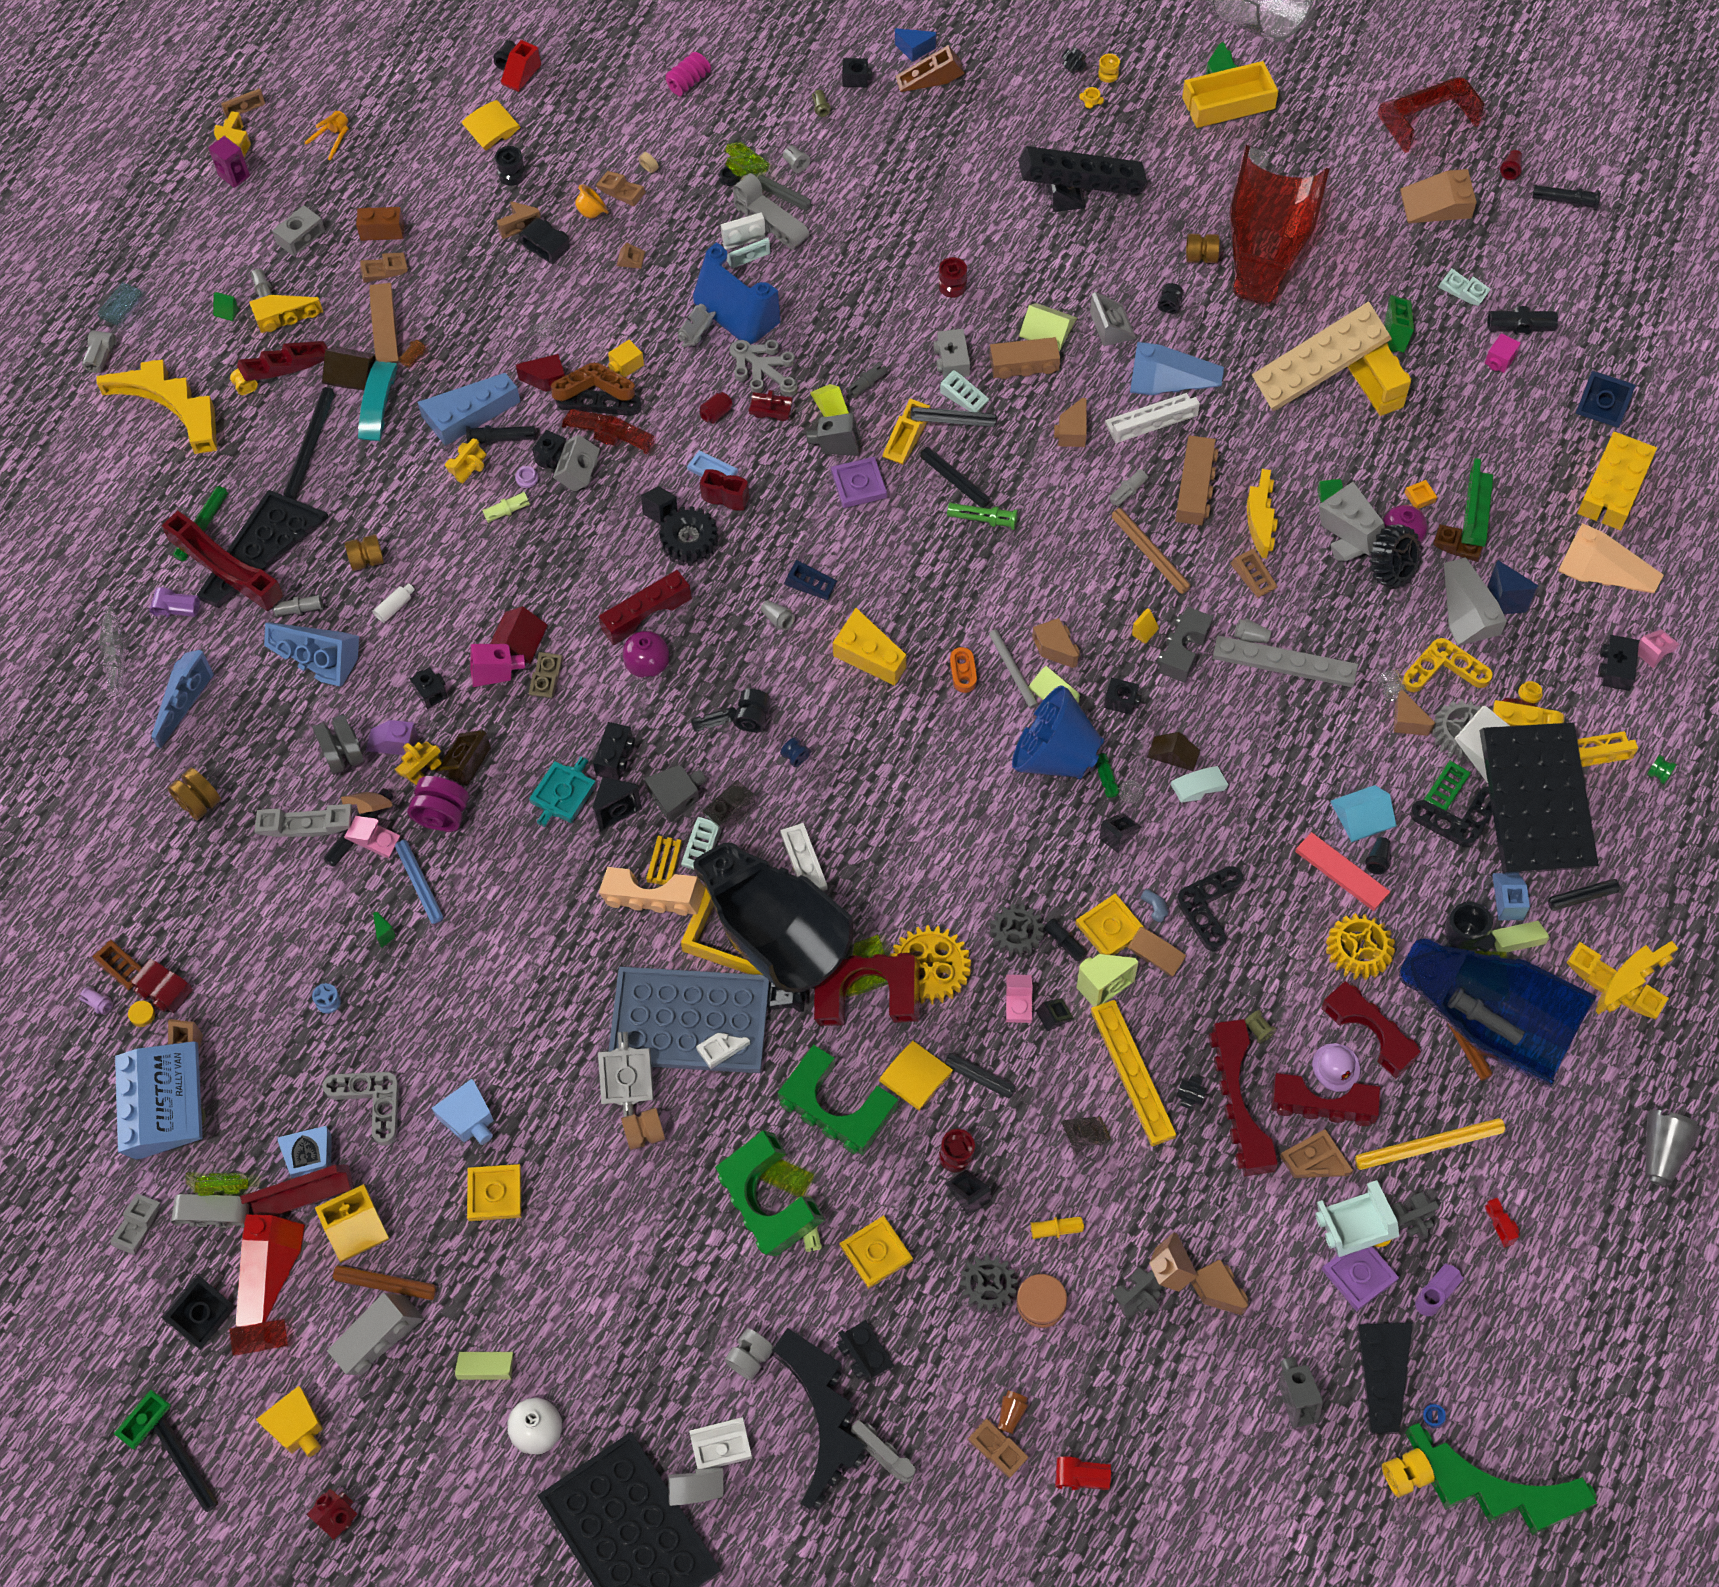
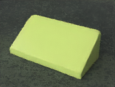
M1047 666L1038 673L1028 686L1032 692L1044 700L1053 689L1062 685L1070 690L1079 703L1080 694Z
M1539 921L1491 931V934L1496 939L1494 944L1498 954L1544 945L1549 940L1548 933Z
M459 1352L455 1376L457 1380H511L513 1352Z

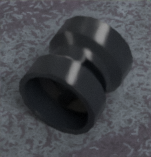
M1175 283L1165 284L1157 307L1162 312L1175 314L1179 309L1184 290Z

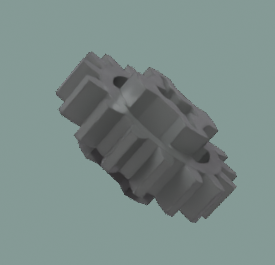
M1012 904L1010 910L1003 906L1002 914L996 912L994 914L995 920L990 922V937L994 938L993 946L1000 945V953L1008 950L1009 957H1012L1014 952H1017L1019 958L1022 957L1023 951H1026L1029 955L1032 954V947L1038 949L1039 941L1043 940L1044 933L1042 931L1044 930V924L1040 923L1041 916H1033L1034 909L1031 908L1026 911L1024 904L1020 906V909H1016L1015 904ZM1005 922L1006 927L1000 932V927ZM1033 929V935L1029 939L1028 933Z
M985 1254L983 1261L976 1256L974 1265L969 1262L966 1263L968 1272L961 1271L960 1277L964 1281L959 1282V1288L966 1289L962 1292L961 1297L962 1299L970 1298L968 1301L969 1307H972L974 1304L978 1305L977 1312L979 1313L983 1308H987L988 1314H991L994 1307L1001 1312L1002 1303L1010 1306L1011 1299L1009 1296H1016V1290L1012 1287L1017 1286L1018 1280L1011 1279L1015 1276V1270H1007L1008 1261L1002 1264L999 1263L998 1255L994 1260H990L989 1255ZM1002 1277H1004L1006 1281L1005 1290L1003 1289V1286L1000 1284ZM972 1278L977 1283L974 1291H972L970 1285ZM984 1281H993V1287L991 1285L984 1287ZM984 1298H994L993 1300H984Z

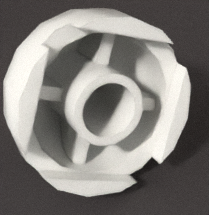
M528 1398L518 1403L511 1411L507 1422L508 1435L512 1444L526 1454H543L552 1449L559 1441L562 1432V1418L557 1408L549 1401L541 1398Z

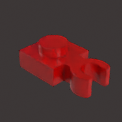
M1498 1198L1487 1201L1488 1205L1484 1206L1485 1210L1492 1219L1493 1226L1504 1248L1514 1245L1519 1238L1517 1224L1514 1220H1510L1507 1213L1504 1214Z

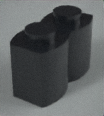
M535 218L519 233L520 243L550 264H554L570 249L567 234L552 228L548 221L540 218Z

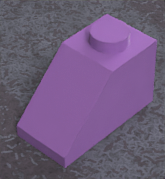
M389 720L372 728L366 751L404 755L406 752L403 746L406 743L414 746L417 742L418 734L414 722Z

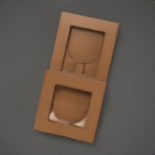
M607 171L596 184L597 188L605 194L633 207L646 193L644 186L627 182L624 175Z
M384 253L381 260H361L360 270L363 283L406 273L407 264L404 253Z
M360 792L341 797L342 804H357L359 814L392 807V802L389 799L373 792Z
M1143 927L1138 929L1127 947L1141 959L1151 962L1169 976L1175 975L1186 957L1184 953Z
M987 1418L967 1438L979 1452L1009 1478L1029 1458Z

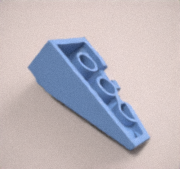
M1137 342L1130 393L1159 395L1160 393L1171 391L1174 393L1186 389L1197 390L1219 387L1222 385L1224 367L1162 345Z
M267 622L265 623L264 646L284 659L292 657L299 662L298 668L303 671L309 668L316 673L314 678L318 681L343 686L358 660L359 636L339 631Z

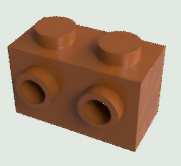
M400 207L357 208L356 227L361 241L403 239L405 222Z

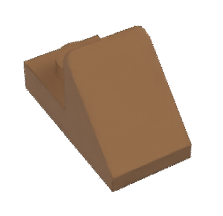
M510 202L512 215L497 220L499 234L502 239L520 233L535 218L541 219L538 208Z

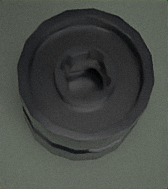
M514 146L500 148L495 154L499 180L508 186L522 183L526 173L521 151Z
M744 689L741 692L738 702L739 707L736 709L734 716V725L743 731L761 732L766 720L765 714L768 713L771 703L770 696L758 689Z

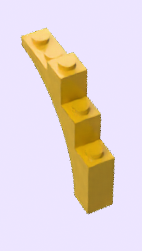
M163 359L141 362V370L96 376L97 385L102 395L123 394L139 396L167 407L186 426L189 442L194 454L217 451L215 408L210 396L192 398L191 388L186 377L168 380V370Z

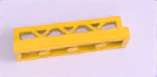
M1625 731L1577 739L1582 767L1633 759L1638 750L1636 740L1628 741ZM1621 739L1622 741L1609 744L1610 740ZM1594 743L1597 745L1595 747L1585 748L1587 744Z

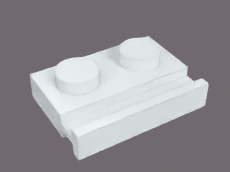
M762 212L721 224L724 248L727 250L766 238L765 221Z
M743 1417L689 1431L697 1469L717 1468L752 1459Z

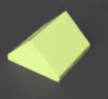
M1038 303L1031 304L1028 307L1019 337L1027 340L1056 337L1058 350L1060 351L1077 317Z

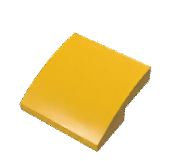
M498 100L480 107L461 122L485 151L490 149L501 138L507 140L521 128Z
M912 1041L885 1070L879 1082L920 1111L933 1098L936 1090L952 1075L953 1069Z

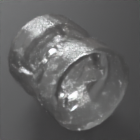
M1398 670L1387 671L1377 678L1379 687L1384 690L1383 696L1388 703L1396 701L1401 690L1408 694L1405 684L1401 683L1402 677Z

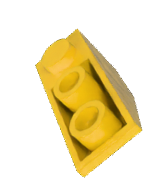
M268 295L249 302L261 333L272 332L279 327L293 325L299 320L314 318L318 314L323 313L319 297Z

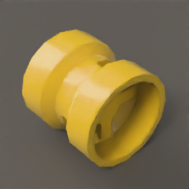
M1105 54L1101 56L1098 77L1101 81L1111 83L1118 79L1120 59L1116 55Z

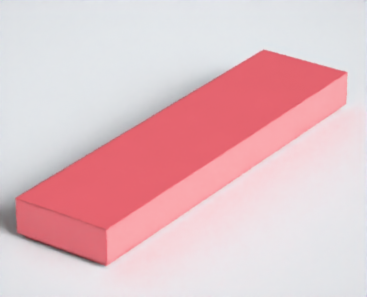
M1312 832L1296 848L1295 852L1371 910L1375 911L1389 896L1390 891Z

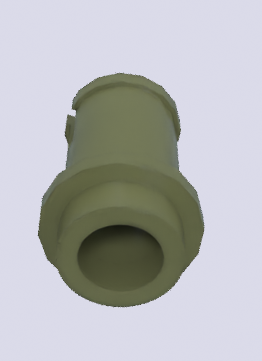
M816 90L814 91L815 94H812L815 104L814 111L819 117H826L831 110L830 104L826 101L824 91Z

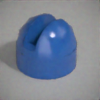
M1431 1404L1425 1408L1423 1417L1429 1427L1439 1428L1444 1425L1446 1413L1441 1406ZM1432 1411H1438V1423H1433Z

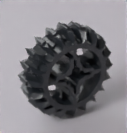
M1401 524L1387 525L1386 528L1381 529L1380 534L1376 535V542L1372 543L1373 550L1370 551L1372 557L1369 562L1372 563L1370 571H1373V578L1377 579V583L1391 588L1404 587L1405 583H1410L1411 578L1415 577V570L1419 569L1418 562L1421 560L1419 554L1422 550L1419 549L1421 542L1418 541V534L1414 532V529Z

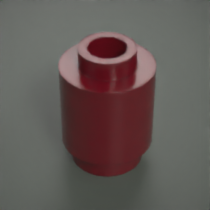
M724 392L714 394L700 405L701 418L705 422L710 421L714 424L730 411L733 405L731 398Z

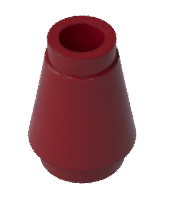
M1512 150L1500 166L1503 178L1513 180L1521 174L1522 153L1519 150Z

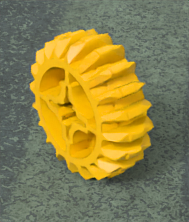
M1356 913L1351 919L1347 916L1343 917L1342 922L1337 921L1334 928L1330 929L1329 937L1326 940V945H1328L1326 953L1331 955L1329 958L1330 963L1337 962L1336 971L1344 968V976L1349 975V972L1354 973V980L1358 979L1359 974H1362L1363 979L1366 980L1369 977V973L1375 978L1379 972H1385L1387 966L1391 964L1392 956L1395 953L1393 948L1395 941L1390 938L1391 930L1383 931L1385 923L1376 924V917L1371 921L1367 920L1366 914L1363 915L1362 919H1359ZM1358 931V932H1362V933H1360V934H1355V933H1352V932ZM1370 936L1377 941L1379 948L1371 941ZM1365 940L1363 948H1360L1358 953H1356L1358 944L1361 945L1362 941ZM1341 944L1350 951L1351 957L1345 953ZM1365 958V959H1368V960H1370V961H1358V960Z

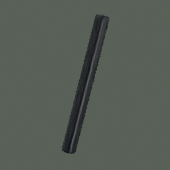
M324 387L320 393L284 489L283 495L295 500L331 406L335 395L332 388Z

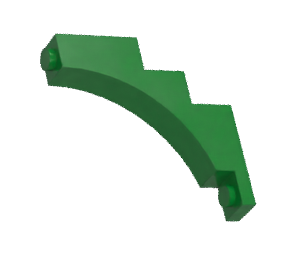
M1420 1423L1410 1426L1405 1432L1413 1449L1419 1448L1427 1457L1435 1481L1431 1484L1445 1510L1475 1497L1489 1523L1519 1510L1533 1536L1583 1513L1597 1504L1595 1500L1596 1493L1593 1487L1586 1483L1583 1477L1567 1483L1548 1486H1531L1508 1482L1489 1475L1468 1463L1446 1442L1432 1448V1438L1426 1429H1422Z

